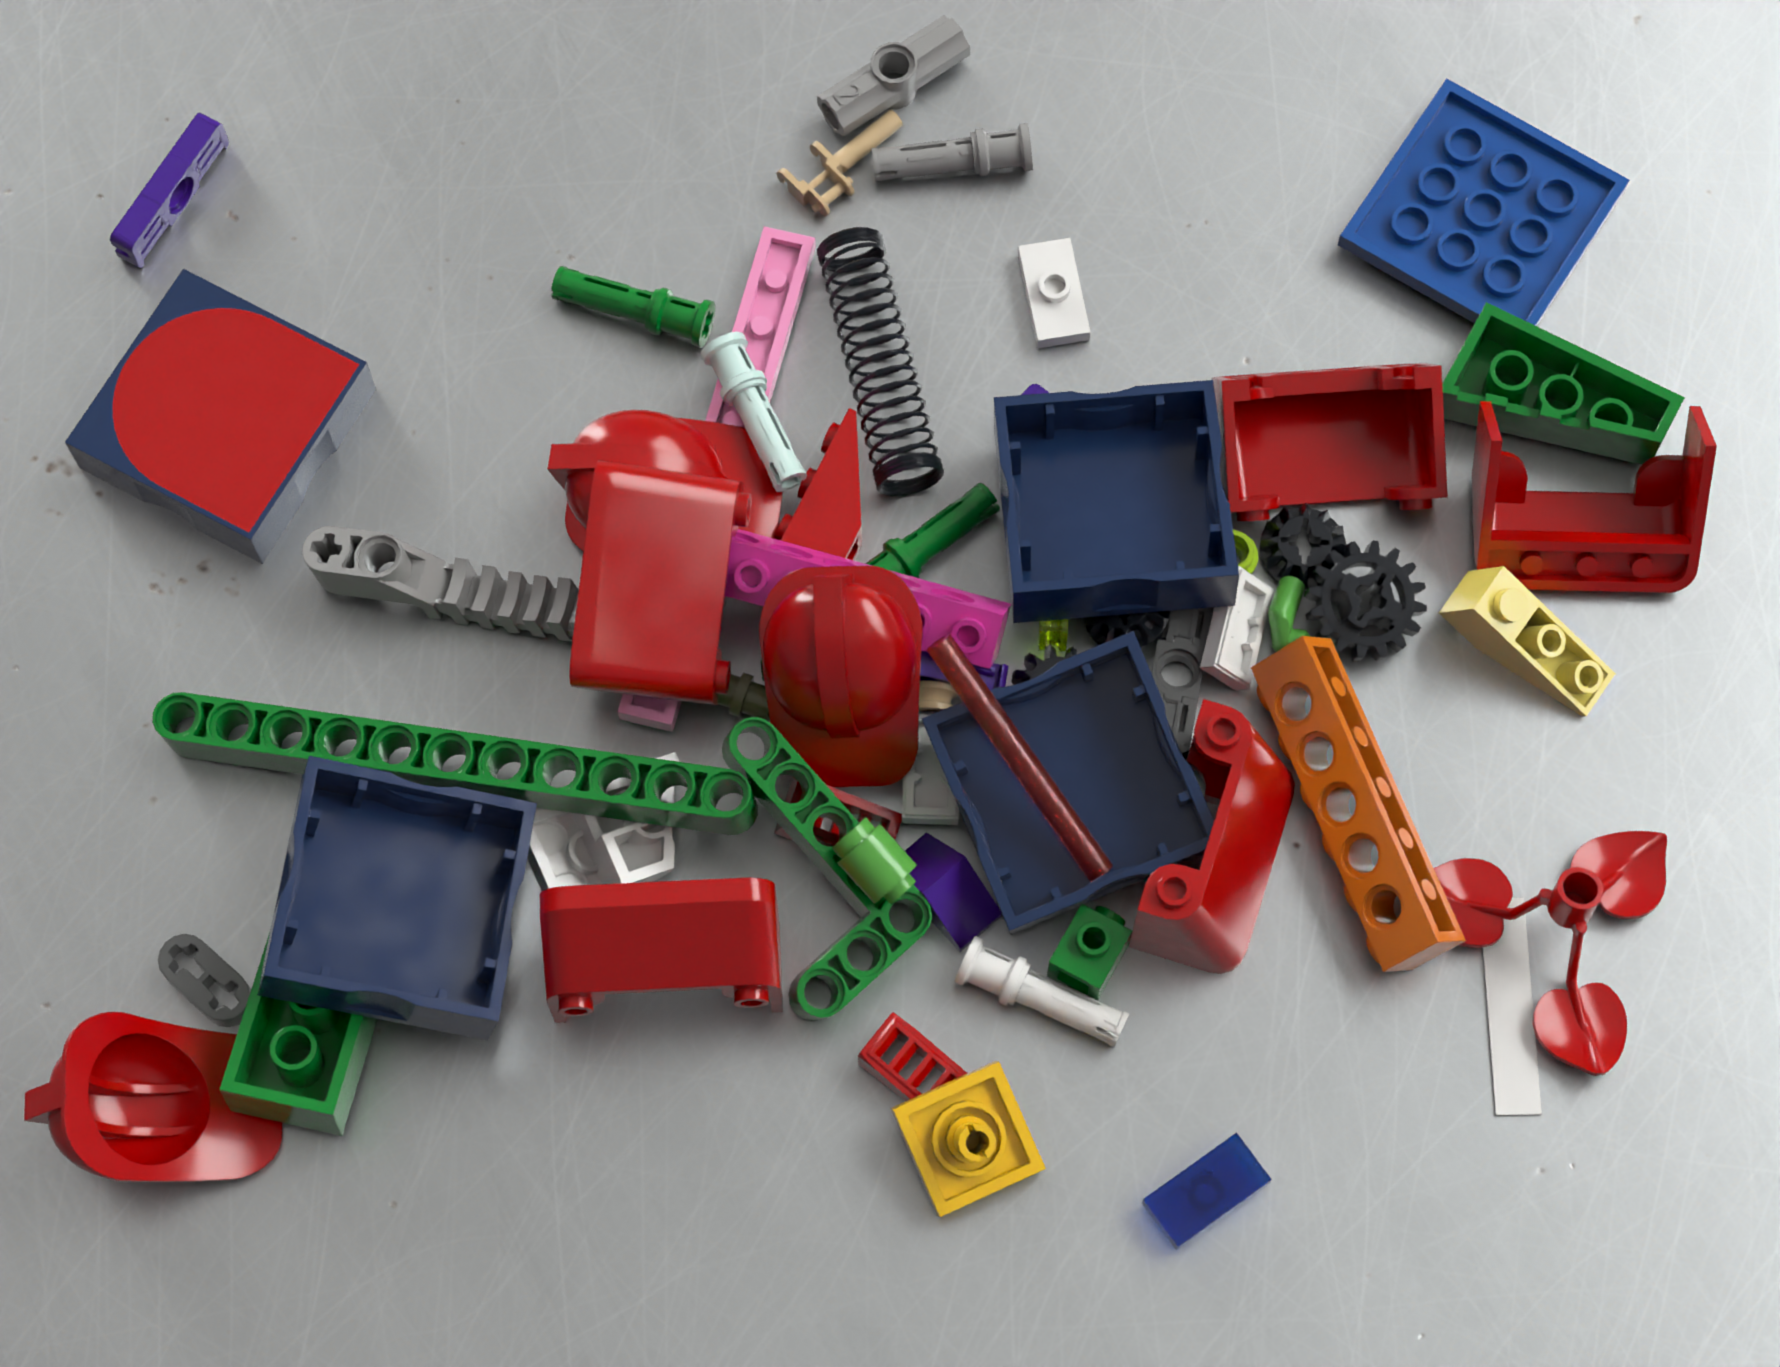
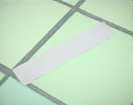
M1512 898L1507 908H1515L1524 903V898ZM1523 915L1515 920L1503 919L1504 930L1499 941L1492 946L1483 947L1496 1115H1542L1536 1037L1532 1024L1533 1000L1526 915Z

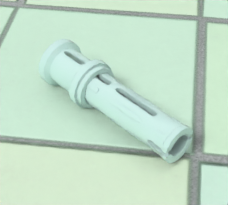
M742 332L724 334L708 343L701 351V357L706 365L713 367L722 385L720 390L722 400L730 407H735L737 413H739L745 429L768 472L774 489L777 492L790 490L801 484L800 480H805L807 474L799 459H797L791 443L768 401L769 399L765 393L767 379L762 371L755 369L746 351L748 341Z

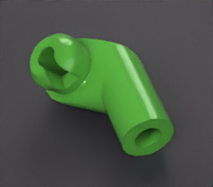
M1285 576L1279 580L1268 610L1271 643L1275 652L1301 636H1310L1304 629L1293 628L1295 616L1305 591V585L1296 577Z

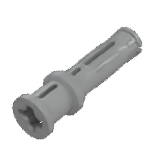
M1028 123L1019 124L1017 130L986 133L983 128L975 129V132H970V137L906 144L895 147L871 148L875 182L894 178L974 170V173L980 174V176H988L990 170L1019 166H1022L1024 171L1033 170Z

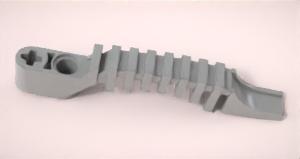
M337 526L318 528L310 533L303 543L302 556L305 563L320 585L328 592L412 604L422 608L428 618L442 620L444 613L451 616L456 624L469 625L470 621L478 622L481 628L495 630V626L498 625L504 626L506 631L510 633L520 634L521 629L529 630L536 637L546 638L547 633L555 634L558 640L572 641L579 590L571 578L558 577L557 588H554L547 576L534 575L532 585L527 582L522 572L509 571L508 580H503L496 567L482 565L481 576H478L468 559L455 558L454 564H448L445 560L403 542L392 535ZM394 562L388 570L377 573L384 564ZM726 599L724 600V608H725L726 602H727Z

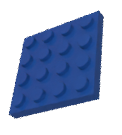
M1446 78L1340 234L1337 245L1473 323L1476 322L1487 302L1538 326L1620 200L1630 180Z

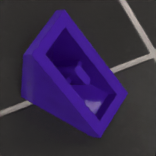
M927 832L905 850L917 864L909 874L916 880L914 883L915 887L931 906V922L959 952L964 950L975 936H980L1002 916L1001 910L963 854Z

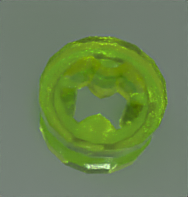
M1068 619L1039 621L1038 651H1045V647L1051 644L1056 646L1059 652H1066Z

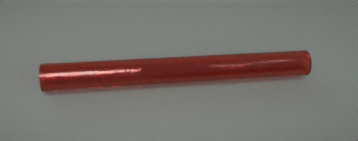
M949 633L935 641L927 648V652L1089 881H1094L1106 874L1113 867V864L952 635Z

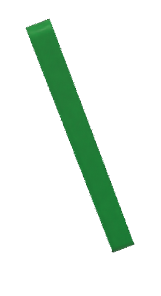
M185 692L171 693L163 697L157 703L152 716L154 728L165 742L178 755L192 759L303 774L308 757L314 756L390 772L400 778L422 785L434 787L457 786L537 803L536 808L724 835H739L748 831L758 816V804L747 778L740 772L727 768ZM195 717L192 726L187 731L175 733L177 725L183 719ZM248 724L246 733L240 739L228 741V737L235 727ZM294 732H302V737L295 746L281 749L283 740L288 735ZM356 740V745L349 754L335 756V751L342 742ZM401 747L411 748L409 756L403 762L398 764L388 763L391 754ZM454 755L466 756L463 765L459 769L452 772L442 771L444 763ZM512 762L521 764L519 771L513 777L506 780L496 778L498 771L504 765ZM564 770L576 772L573 781L569 785L559 788L551 786L553 778L559 772ZM618 778L631 779V784L624 793L612 796L606 794V789L613 780ZM679 785L687 788L685 796L680 801L675 803L661 802V797L668 788ZM736 793L743 796L741 804L736 809L731 811L716 809L718 801L727 794Z

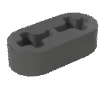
M181 934L173 936L166 941L159 951L158 964L159 970L168 982L216 1025L222 1027L240 1025L251 992V988L244 978L204 941L194 935ZM198 951L194 956V960L204 973L198 979L184 968L175 974L179 967L174 960L175 957L181 952L190 956ZM214 982L229 993L236 987L238 988L234 996L239 1003L235 1008L231 1010L223 1005L217 1011L215 1010L219 1002L209 990Z

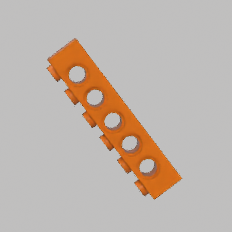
M1301 636L1252 666L1251 670L1258 684V698L1262 705L1271 713L1279 732V746L1284 755L1292 761L1301 782L1300 793L1302 799L1315 814L1323 833V847L1328 856L1336 862L1345 883L1344 894L1351 908L1358 913L1367 933L1366 943L1373 959L1381 965L1383 972L1413 970L1465 942L1464 935L1331 638ZM1309 695L1311 698V709L1307 715L1305 703ZM1331 744L1333 748V760L1329 765L1327 760V751ZM1352 794L1356 801L1353 815H1351L1349 810V800ZM1374 845L1378 850L1376 866L1373 865L1371 860V852ZM1396 896H1398L1401 903V913L1398 918L1393 908Z

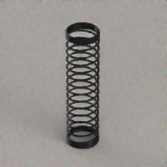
M868 227L844 229L825 238L816 250L819 265L822 267V276L827 280L825 284L826 292L831 296L829 304L835 311L833 321L839 326L837 337L843 341L841 352L846 356L845 367L851 372L849 374V383L855 387L853 398L859 403L857 405V414L863 418L860 423L861 429L867 434L864 438L865 445L871 449L868 455L869 461L875 465L872 471L876 490L889 496H905L918 493L938 483L944 475V469L941 459L936 455L938 447L929 443L934 437V431L925 427L930 421V416L920 412L926 406V400L917 396L922 390V385L913 381L918 375V369L909 365L914 360V354L905 350L910 344V339L902 335L906 329V323L898 319L902 314V308L894 304L898 299V293L890 289L894 284V278L887 274V271L890 269V263L883 259L886 254L883 235L878 230ZM857 241H872L845 247L834 253L830 258L825 257L833 249ZM872 247L868 251L856 256L836 258L851 250ZM877 262L885 264V269L882 272L863 274L848 281L833 279L841 272L860 270ZM827 270H828V271H832V272H834V273H832L831 276L829 277V276L827 275ZM881 277L889 280V284L884 288L868 289L852 296L837 294L847 286L867 284ZM830 283L839 285V287L833 292ZM883 293H891L893 295V299L888 303L873 304L857 311L841 310L851 301L867 300ZM834 298L843 300V302L837 307ZM887 308L897 310V314L892 318L878 319L862 326L845 325L856 316L871 315ZM838 313L847 315V317L840 322ZM891 323L901 325V329L895 334L880 335L864 342L849 340L860 331L875 330ZM842 328L852 332L844 337L842 335ZM895 338L905 340V344L899 349L882 351L869 357L853 355L865 346L880 345ZM846 343L856 347L849 353L846 350ZM898 354L909 356V359L901 365L888 366L874 372L858 371L860 367L871 361L884 360ZM850 359L861 361L854 368L850 366ZM902 369L913 371V375L906 380L894 381L879 387L861 386L873 377L889 375ZM854 374L865 376L858 383L854 381ZM905 385H915L917 387V390L909 396L893 398L882 403L866 401L878 392L894 390ZM858 389L869 392L862 399L858 397ZM910 400L921 402V405L911 412H903L888 418L869 417L884 407L899 405ZM862 405L873 407L866 415L862 412ZM912 416L925 418V421L916 427L906 428L893 433L874 432L889 422L904 420ZM866 420L877 422L870 430L866 428ZM915 432L929 433V437L919 443L909 444L896 449L878 448L884 442L895 437H903ZM870 436L882 438L874 446L870 443ZM923 447L933 449L932 453L921 452L901 455L883 464L888 458L898 453ZM874 451L887 453L878 462L874 459ZM921 467L933 468L927 473L911 479H887L904 470Z

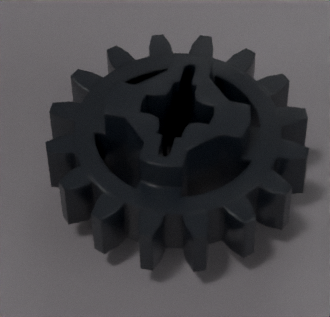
M1374 540L1367 545L1364 553H1361L1355 541L1350 542L1344 547L1345 558L1335 550L1330 552L1325 557L1329 569L1317 566L1311 573V577L1320 585L1309 587L1304 592V597L1315 601L1317 605L1305 614L1306 620H1320L1323 625L1317 631L1315 637L1326 638L1330 635L1335 639L1333 644L1337 653H1340L1346 647L1352 648L1351 656L1354 662L1362 660L1367 650H1370L1375 661L1382 660L1387 656L1386 644L1396 653L1407 645L1401 633L1412 637L1417 634L1421 627L1411 618L1412 616H1420L1427 611V605L1415 601V595L1426 588L1425 583H1411L1408 577L1417 566L1412 562L1400 567L1396 563L1400 552L1397 548L1392 549L1385 556L1380 555L1379 542ZM1353 567L1372 568L1367 575L1356 577L1351 573H1342ZM1391 581L1398 592L1400 603L1394 599ZM1374 584L1369 601L1372 608L1356 619L1361 610L1359 606L1362 598L1359 595ZM1331 600L1337 603L1341 617L1340 621H1338L1333 612ZM1371 625L1381 630L1384 628L1389 630L1378 636L1368 637L1359 635L1361 630Z

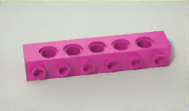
M738 529L736 536L732 537L725 596L764 606L770 591L778 581L797 569L806 567L865 566L868 564ZM891 571L907 584L918 603L923 625L922 651L988 669L991 668L999 654L1011 608L1010 603Z

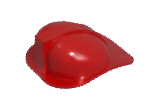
M622 410L601 416L589 423L577 435L573 443L551 444L547 469L566 491L565 526L570 539L581 551H584L593 474L599 460L742 481L744 483L743 493H750L752 502L748 527L738 526V529L773 539L775 537L780 522L783 492H777L774 489L768 472L746 429L743 427L703 420L675 418L668 414L649 410Z
M829 566L797 569L778 581L770 591L761 612L759 638L770 723L774 725L819 778L831 787L892 785L900 781L910 771L919 749V697L923 636L921 612L916 598L907 584L895 573L878 566Z
M124 1012L100 1013L79 1023L66 1039L62 1056L52 1070L49 1083L25 1092L24 1121L48 1124L56 1147L69 1161L91 1174L113 1181L202 1182L237 1180L252 1175L272 1161L280 1149L282 1140V1122L230 1111L219 1090L237 1034L179 1026Z

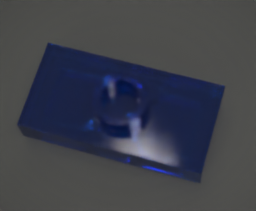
M1236 1132L1145 1197L1142 1204L1177 1251L1269 1185L1272 1179Z

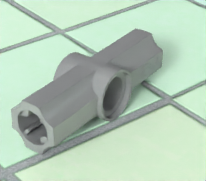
M943 15L901 43L888 42L879 46L873 52L870 63L818 95L817 104L828 125L836 134L839 133L844 137L886 109H900L908 106L914 100L917 89L970 56V45L964 36L963 30L954 19H949ZM889 73H899L902 74L903 77L898 79H890L885 77L884 75Z

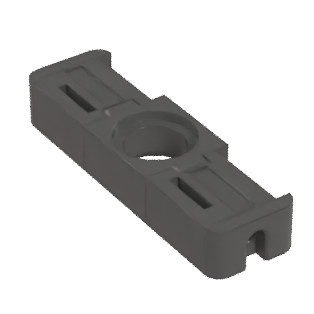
M1214 607L1170 611L1168 623L1161 633V640L1158 639L1152 676L1165 704L1168 723L1184 759L1187 758L1191 745L1203 674L1200 664ZM1179 661L1185 663L1191 669L1193 678L1186 685L1172 686L1163 679L1161 675L1162 668L1167 663Z

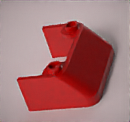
M1480 401L1472 467L1474 560L1477 570L1504 566L1528 590L1672 593L1684 589L1695 579L1699 566L1717 449L1716 442L1701 406L1689 407L1682 455H1659L1650 458L1640 466L1636 473L1633 493L1526 491L1528 475L1523 461L1513 453L1501 451L1503 440L1491 401Z
M746 877L553 887L539 894L546 1000L555 1023H566V1016H584L593 1013L594 1006L603 1003L606 994L721 989L724 996L734 999V1005L737 1007H762L768 1005L770 999L772 1013L783 1012L780 922L775 883L770 880Z

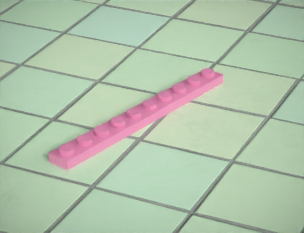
M764 226L732 332H742L748 341L746 351L755 369L762 371L767 379L765 393L770 403L812 263L816 242L814 237ZM718 379L705 421L745 428L735 407H730L722 400L720 396L722 385ZM623 694L617 712L620 720L673 732L682 701Z

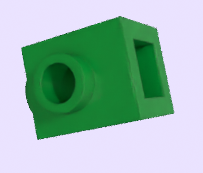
M1081 903L1049 960L1047 977L1098 1001L1129 946L1132 930L1124 926L1126 921L1114 911L1103 906H1096L1093 910Z

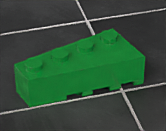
M1487 302L1442 383L1444 419L1477 426L1480 401H1491L1500 432L1637 464H1643L1650 458L1655 457L1685 397Z

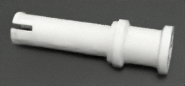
M977 936L973 938L958 970L955 983L963 986L966 982H969L997 995L999 1003L1005 1006L1007 1004L1013 1006L1016 1001L1115 1047L1129 1013L1103 1004L1094 998L1030 970L1031 964L1027 963V959L1021 956L1014 960L983 946V939Z

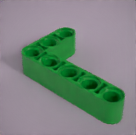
M759 717L745 718L738 722L724 738L722 745L723 759L730 769L740 772L747 778L755 798L861 917L801 971L790 984L788 997L793 1011L803 1019L810 1021L822 1020L831 1017L843 1009L926 933L932 920L931 906L914 884L891 905L884 897L875 904L838 865L837 862L841 858L834 852L833 846L822 845L816 840L813 833V825L817 818L824 817L832 820L839 829V840L859 822L774 725L766 719ZM749 732L761 738L765 750L763 757L759 760H750L741 755L737 747L738 735ZM788 775L798 780L802 789L801 799L798 803L784 802L778 797L775 790V782L778 776ZM894 903L905 904L912 910L915 921L910 932H900L892 926L889 912ZM853 940L863 941L872 950V964L866 971L855 969L847 959V949ZM811 978L822 979L830 988V1003L824 1009L812 1007L805 998V986Z

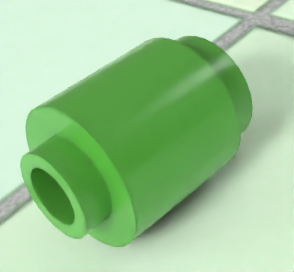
M866 817L832 847L834 852L841 858L837 862L838 865L874 904L884 897L891 905L916 882L909 873L917 864L881 824L874 827Z

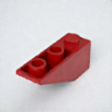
M849 408L840 425L833 422L829 427L821 446V452L825 455L817 470L811 467L807 470V477L801 481L797 497L802 500L794 515L788 513L784 515L774 539L855 560L862 547L857 416L856 411Z

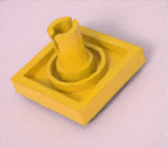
M999 1061L989 1063L890 1108L935 1212L939 1217L1046 1169Z

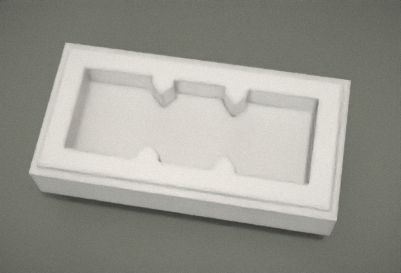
M1071 238L1018 246V258L1037 349L1089 341L1091 332Z
M1238 566L1239 579L1235 606L1214 608L1200 664L1202 670L1235 691L1250 689L1253 677L1251 667L1256 665L1274 591L1273 588L1240 566Z
M919 711V749L912 768L903 777L902 823L958 825V805L922 721V718L937 713L936 711Z

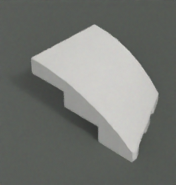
M676 752L656 758L679 762ZM618 778L613 780L608 785L606 794L612 796L624 793L629 788L631 779ZM675 786L668 788L663 793L661 802L674 803ZM539 809L535 812L527 858L542 891L559 886L654 882L674 869L675 842L673 840V827Z

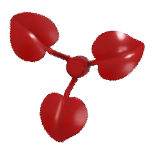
M1625 831L1594 838L1583 844L1576 851L1570 868L1560 875L1553 890L1543 888L1537 896L1515 908H1507L1513 897L1512 886L1506 875L1494 864L1481 859L1461 858L1434 867L1466 940L1459 944L1461 946L1482 948L1494 945L1503 934V919L1515 920L1541 905L1547 906L1548 913L1555 923L1561 927L1572 929L1573 937L1566 976L1567 990L1553 989L1540 998L1533 1012L1532 1024L1534 1033L1542 1047L1559 1061L1593 1076L1608 1073L1615 1066L1623 1052L1627 1036V1016L1620 998L1608 985L1595 982L1578 988L1577 976L1583 939L1587 931L1586 924L1590 921L1598 905H1600L1605 913L1619 919H1638L1654 911L1664 895L1666 886L1667 835L1651 831Z

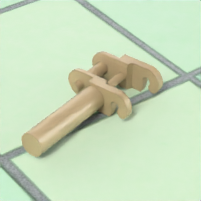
M888 110L834 155L820 142L815 141L809 148L815 157L818 155L821 157V164L825 168L821 174L810 183H807L804 180L798 181L787 169L781 168L776 173L777 178L781 183L787 182L788 191L803 206L810 203L812 205L811 209L815 213L820 212L822 215L827 216L830 214L828 205L842 193L848 196L854 194V188L851 185L853 180L849 176L846 178L842 173L848 171L872 151L871 148L877 147L900 129L903 123L893 110ZM829 178L835 185L820 196L814 189Z

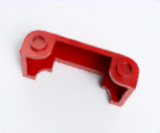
M1407 363L1230 375L1211 378L1214 382L1222 442L1220 464L1222 485L1230 504L1231 513L1236 512L1237 521L1270 519L1269 510L1283 505L1386 498L1388 500H1399L1400 510H1420L1432 508V499L1448 498L1442 365Z
M597 461L591 486L569 668L571 687L717 705L719 694L727 695L731 677V661L722 660L719 641L732 537L736 536L738 526L748 527L751 513L752 497L750 493H743L744 483L742 481L618 462Z
M1203 699L1186 761L1192 767V770H1196L1203 779L1206 802L1219 806L1199 870L1184 865L1168 864L1159 867L1149 876L1137 909L1129 948L1209 973L1223 974L1233 971L1238 967L1246 955L1294 796L1295 782L1292 773L1240 711Z

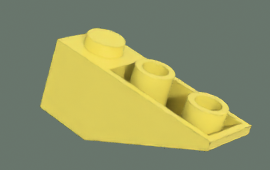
M1504 566L1468 571L1439 611V614L1476 649L1580 716L1588 715L1615 675L1591 649Z

